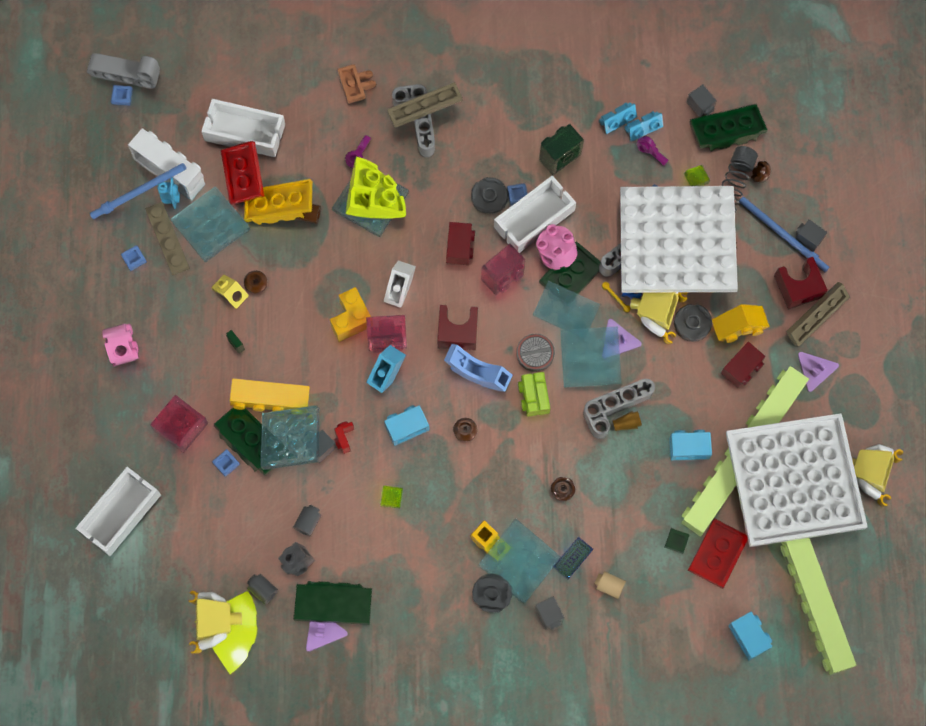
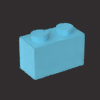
M389 345L380 353L366 383L383 393L393 383L406 355Z
M415 405L409 406L404 410L405 412L391 414L384 421L394 446L429 431V424L420 405L416 407Z
M677 430L669 438L671 460H707L712 456L711 432L694 430L693 433H686L685 430Z
M752 611L728 625L748 661L772 647L771 637L767 632H763L759 617L756 614L753 615Z

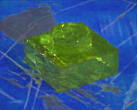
M702 165L686 170L684 173L690 186H703L710 182Z
M383 485L381 506L400 509L403 488Z

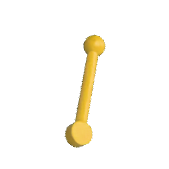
M603 282L602 289L607 290L619 302L624 312H629L631 310L630 306L626 305L613 292L608 282Z

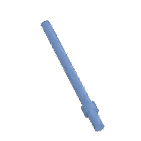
M181 163L115 200L101 204L100 208L90 212V216L92 219H95L103 214H109L121 204L185 171V164Z
M744 196L739 200L740 204L806 258L814 257L818 268L823 272L830 268L819 259L818 254L808 250Z

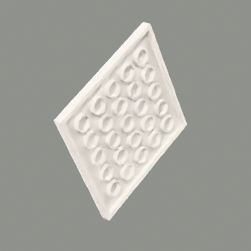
M734 186L620 187L621 293L737 292Z
M842 413L726 431L749 547L867 528Z

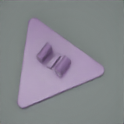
M608 320L602 354L603 359L627 352L642 345L637 338L614 320Z
M798 353L803 375L809 378L806 383L808 392H812L839 367L838 363L807 353Z
M310 621L306 650L310 652L347 636V631L336 623Z

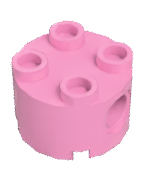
M551 224L539 235L536 246L545 266L558 270L560 267L565 266L566 268L575 261L577 248L570 230Z
M130 323L102 330L103 339L107 338L104 344L113 367L139 359V348L137 342L133 341V330Z

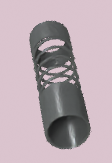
M747 146L736 147L730 162L731 164L728 166L729 172L725 174L726 180L722 182V186H724L725 181H728L735 187H746L739 180L727 179V174L731 172L732 175L739 179L748 180L749 176L740 171H731L730 166L732 165L736 169L745 172L753 171L758 157L754 149ZM733 172L741 173L747 176L748 178H741L735 175ZM730 181L739 182L743 184L744 187L737 186ZM734 189L735 191H737V192H739V193L741 194V195L734 194V196H738V197L743 196V194H742L741 191H739V190H737V189ZM734 198V200L738 202L734 203V205L740 204L739 201Z

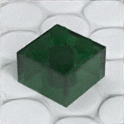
M568 124L566 127L562 126L556 131L555 135L551 138L547 137L541 142L539 160L552 175H555L582 154L584 139L571 124Z

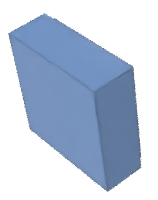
M113 85L111 103L114 105L130 106L132 86Z
M525 183L507 186L510 206L527 195Z
M137 245L121 253L130 271L147 263Z
M227 449L212 461L225 477L240 465Z

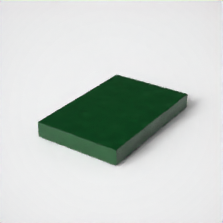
M577 241L575 242L577 248L575 261L566 268L565 266L560 267L558 270L550 268L539 280L540 284L567 306L600 272L599 266L601 261Z

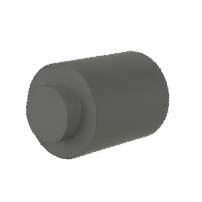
M312 505L304 506L293 528L310 537L321 517L320 510Z
M254 574L247 582V589L264 605L269 603L278 592V589L261 574L257 576Z

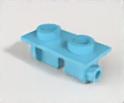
M624 103L615 109L616 114L611 111L601 116L599 123L601 126L604 125L606 134L637 118L635 103Z
M652 111L641 117L642 122L637 119L627 123V126L624 128L627 133H630V141L632 142L662 128V113Z
M172 177L171 182H162L157 188L161 201L164 204H173L174 209H176V203L180 202V192L178 191V185L174 183Z

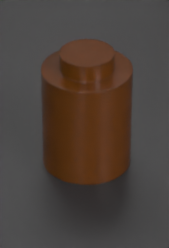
M312 204V212L303 213L304 218L296 217L295 219L317 224L320 218L321 205Z

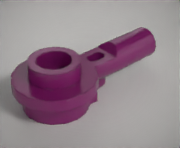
M365 135L357 149L346 154L345 163L348 167H354L356 156L363 158L362 153L371 140L369 136Z
M643 136L637 140V146L641 152L650 153L662 165L669 161L659 152L656 144L650 137Z

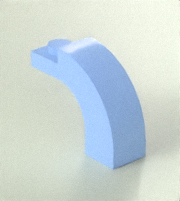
M451 344L444 359L451 366L450 369L458 375L478 385L505 392L513 376L502 366L488 364L474 358L457 344Z

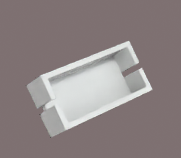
M216 99L211 100L207 112L208 117H206L201 131L204 141L229 147L254 141L258 154L276 157L280 144L279 139H281L285 127L283 115Z
M142 128L128 144L134 160L156 176L184 163L186 170L173 176V180L178 185V191L192 201L205 186L200 166L195 162L190 163L181 152L178 151L176 153L167 142L159 141L153 132H147Z
M553 176L549 177L494 219L495 230L504 240L507 238L508 245L517 255L535 242L547 226L551 224L557 225L575 211V200L566 190L562 193L563 187Z
M126 467L75 529L107 555L111 556L161 494L129 467Z

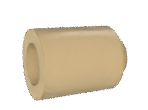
M604 571L603 575L598 574L594 584L598 585L597 590L618 599L626 581Z

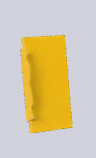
M307 179L263 187L264 197L245 202L244 220L246 222L253 221L261 225V223H277L279 220H295L296 217L304 218L303 213L312 212L313 181Z

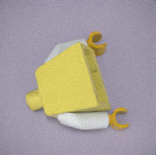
M688 292L643 293L642 299L632 298L630 306L631 309L638 310L637 314L641 322L651 332L659 337L663 336L666 344H672L673 342L668 339V335L675 338L676 334L672 331L667 333L666 330L670 328L677 302L684 303L687 300L681 294L687 295Z
M878 444L865 450H860L857 459L852 458L858 486L867 495L877 500L880 506L884 507L888 505L883 502V498L891 500V496L888 494L882 495L881 492H885L893 462L899 463L903 460L897 457V454H903V450L898 449L894 451L892 448Z
M193 590L190 591V594L195 595L193 600L188 601L196 605V640H200L199 642H189V645H196L195 651L190 653L198 654L202 650L214 647L225 640L230 633V625H242V612L230 613V603H227L223 597L214 592L198 593Z

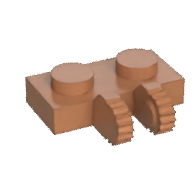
M355 64L337 69L348 104L366 99L364 90H369L376 86L374 80L363 83L360 81L371 78L373 76L372 71L368 70L358 73Z

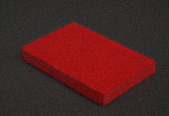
M250 141L222 149L221 156L230 205L264 197L255 142Z
M714 518L687 571L723 589L748 541L747 535Z

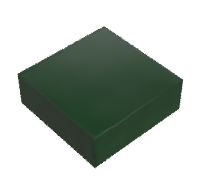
M232 330L226 333L228 341L238 353L245 350L243 343Z
M671 528L664 547L683 554L690 534Z

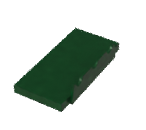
M757 104L690 119V124L700 149L710 147L711 152L716 148H728L732 144L741 145L749 140L756 141L759 134L767 133V127Z
M232 408L214 423V427L219 431L220 439H223L234 452L238 453L240 458L254 469V472L259 470L266 476L291 453L246 408L243 410Z
M308 581L306 584H297L294 621L370 625L372 588H363L361 584L354 585L350 583Z

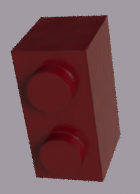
M449 222L447 264L469 265V259H473L474 248H470L471 241L474 242L475 230H472L471 223Z
M748 341L723 368L721 374L737 388L742 384L745 386L752 379L750 375L754 370L758 372L764 366L763 360L766 356Z

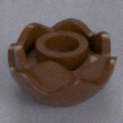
M759 161L758 165L753 168L751 178L756 183L765 182L771 174L769 163Z
M251 271L244 278V287L254 294L262 292L267 287V277L261 271Z
M470 418L457 420L453 427V432L460 441L473 440L478 431L476 423Z
M558 477L551 484L552 495L557 500L567 501L575 494L576 489L570 478Z

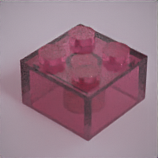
M510 243L482 266L481 280L495 295L500 292L504 293L510 287V283L514 280L518 281L523 277L526 259Z
M405 315L366 317L369 351L380 353L389 345L399 351L407 348Z
M174 395L150 425L156 433L184 453L207 426L208 422L198 411Z

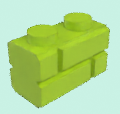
M544 372L522 375L521 381L518 382L519 393H523L524 400H521L522 411H526L528 417L549 414L550 403Z

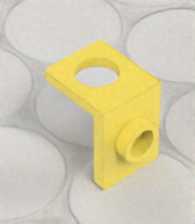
M223 275L211 287L213 291L223 295L235 309L249 296L237 281L226 275ZM240 291V299L233 301V293Z

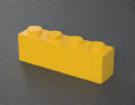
M232 378L230 406L240 410L248 407L253 408L254 411L268 409L274 413L288 411L294 415H303V413L308 411L310 386Z

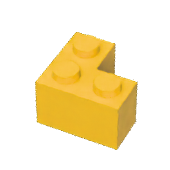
M356 287L339 294V300L345 312L331 318L330 324L338 341L341 342L373 327V320Z
M741 304L711 319L718 341H727V343L738 340L737 337L740 335H760L763 333V330L770 327L763 306Z

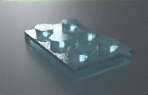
M548 281L533 316L585 339L601 304Z

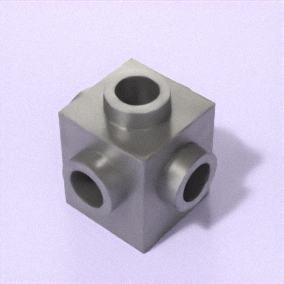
M296 542L286 548L278 558L282 563L281 568L287 574L291 573L296 576L306 572L308 566L315 561L307 549Z

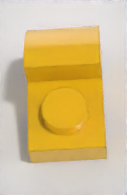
M485 520L470 534L472 541L480 549H483L495 562H499L511 548Z

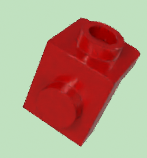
M345 421L338 424L337 428H334L337 437L334 439L338 450L342 449L343 454L351 451L345 433L354 430L353 422L348 423Z

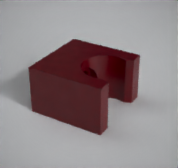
M814 257L807 258L802 266L806 276L804 280H794L791 278L785 266L777 269L774 277L788 309L821 299L828 291Z
M440 305L438 348L449 349L451 344H457L463 350H476L478 307L470 308V318L466 323L456 325L447 318V305Z

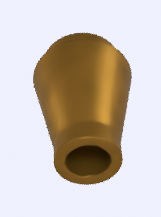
M632 410L612 420L615 431L638 429V427L642 426L638 411L633 412Z

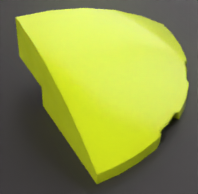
M356 156L345 214L379 219L402 218L406 216L404 197L399 195L396 189L397 184L389 174L385 176L378 170L376 164Z
M249 591L227 601V603H230V613L242 612V625H230V633L226 639L212 647L229 674L236 671L247 659L257 636V611Z

